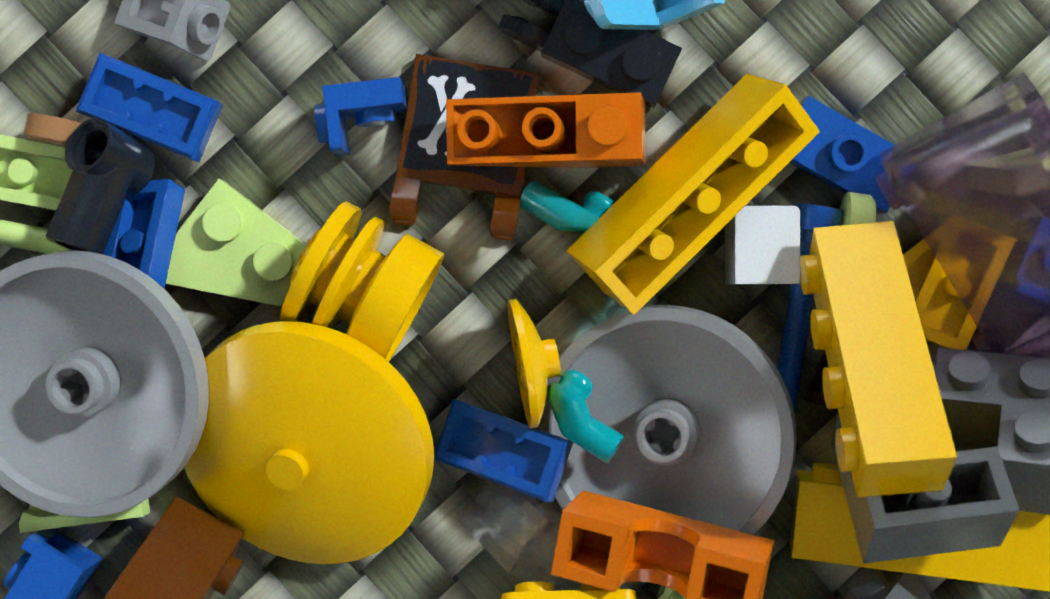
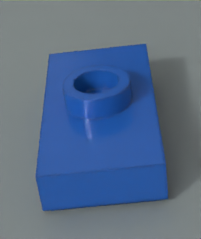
M99 53L75 112L89 118H100L123 132L200 162L223 104Z
M805 97L800 105L820 130V133L789 163L844 194L846 192L872 195L876 202V212L879 214L887 213L917 157L812 97Z
M453 399L434 453V460L542 501L553 502L573 442L538 428H529L527 424L486 409Z

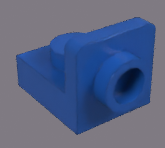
M394 77L322 86L324 104L314 106L318 140L320 143L329 142L330 151L337 157L349 156L350 145L346 119L356 118V126L374 127L394 123V113L407 112L406 89L401 78Z

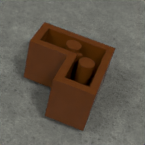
M176 496L104 599H210L215 591L225 596L244 564L243 560L236 557L244 532Z

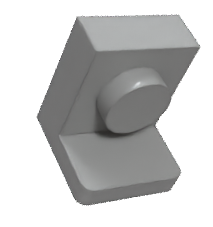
M122 0L114 24L130 32L177 47L194 57L208 61L211 59L218 39L222 34L230 11V3L226 0Z

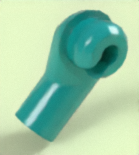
M536 180L527 185L520 197V208L555 229L582 234L615 203L607 196L594 190L586 194L582 206H579Z
M567 370L561 375L559 383L551 384L548 394V401L559 430L565 438L608 464L618 450L624 436L591 416L585 401L592 394V381L577 370Z

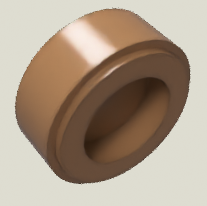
M27 113L23 135L26 136L27 140L66 147L69 137L81 122L49 115Z

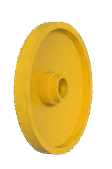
M292 321L270 322L252 326L228 337L211 351L205 358L209 382V405L206 423L197 448L184 469L199 497L218 519L243 531L244 535L242 538L260 549L289 560L313 564H339L366 558L386 548L404 533L419 511L430 487L434 467V447L430 426L417 396L407 381L386 359L369 346L342 332L321 325Z

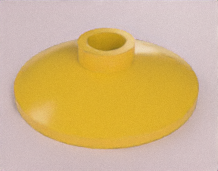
M510 299L507 301L508 320L522 403L529 428H536L539 426L544 412L548 379L561 377L557 345L554 338L541 340L526 310L517 299Z

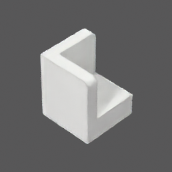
M745 206L725 225V284H800V209L797 206Z

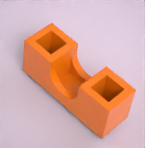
M583 490L562 510L551 574L612 592H616L624 583L641 581L673 589L685 599H763L775 540Z

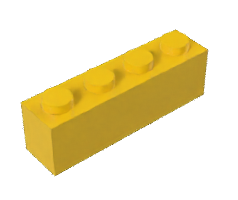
M747 73L579 237L566 252L606 295L635 315L820 133V130L786 84Z
M894 221L814 228L809 255L800 256V283L803 294H813L816 310L811 311L810 318L815 350H825L829 367H824L822 376L825 403L828 409L838 408L842 428L836 429L835 434L839 468L842 472L851 471L857 497L942 491L945 488L957 455Z
M813 463L812 472L797 470L790 535L792 558L1050 592V515L1019 511L1001 546L863 563L837 464Z

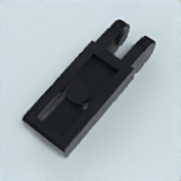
M522 0L530 6L557 16L550 34H547L521 17L510 16L509 14L503 15L497 28L508 37L540 51L542 58L617 93L641 92L645 105L653 109L682 50L681 47L645 30L602 29L589 14L584 2L580 0Z

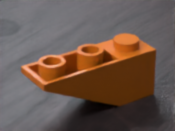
M641 92L446 99L448 165L546 168L646 167L645 102Z

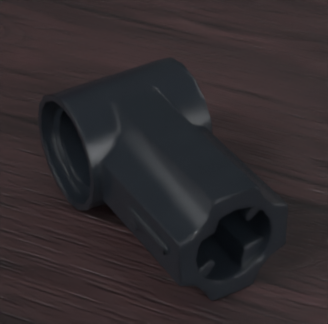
M91 118L81 123L72 132L67 141L65 162L73 171L46 233L47 240L72 251L94 252L103 255L126 197L138 194L147 186L153 176L155 158L150 148L100 118Z

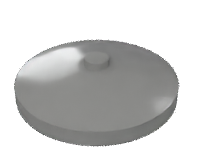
M60 251L44 254L14 263L1 270L0 485L15 497L34 507L71 517L112 515L132 508L160 491L182 471L195 452L204 430L209 405V382L204 354L198 337L180 306L165 289L141 270L121 260L94 252Z
M652 305L642 307L635 315L625 311L596 324L585 331L564 351L559 358L561 375L567 370H577L592 381V394L585 401L591 416L622 434L624 439L608 464L573 443L555 495L562 509L584 490L752 535L765 524L780 502L792 473L797 445L796 420L789 392L779 371L762 348L747 334L720 317L701 310L674 305ZM560 377L550 378L547 384L544 412L539 426L536 428L565 438L559 430L548 401L551 384L559 383Z

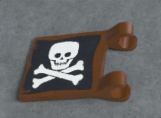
M416 54L397 173L389 207V214L394 223L407 226L416 223L421 184L428 183L496 194L490 225L491 237L503 241L514 239L526 167L448 165L446 99L537 96L540 73Z

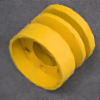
M345 201L336 208L324 226L314 233L301 253L290 277V287L282 305L279 319L281 321L305 322L317 307L318 309L312 324L334 329L339 320L349 324L346 335L369 346L389 362L430 290L445 253L409 234L404 235L393 246L387 256L378 252L384 231V221L373 217L364 226L356 239H354L362 215L361 208Z

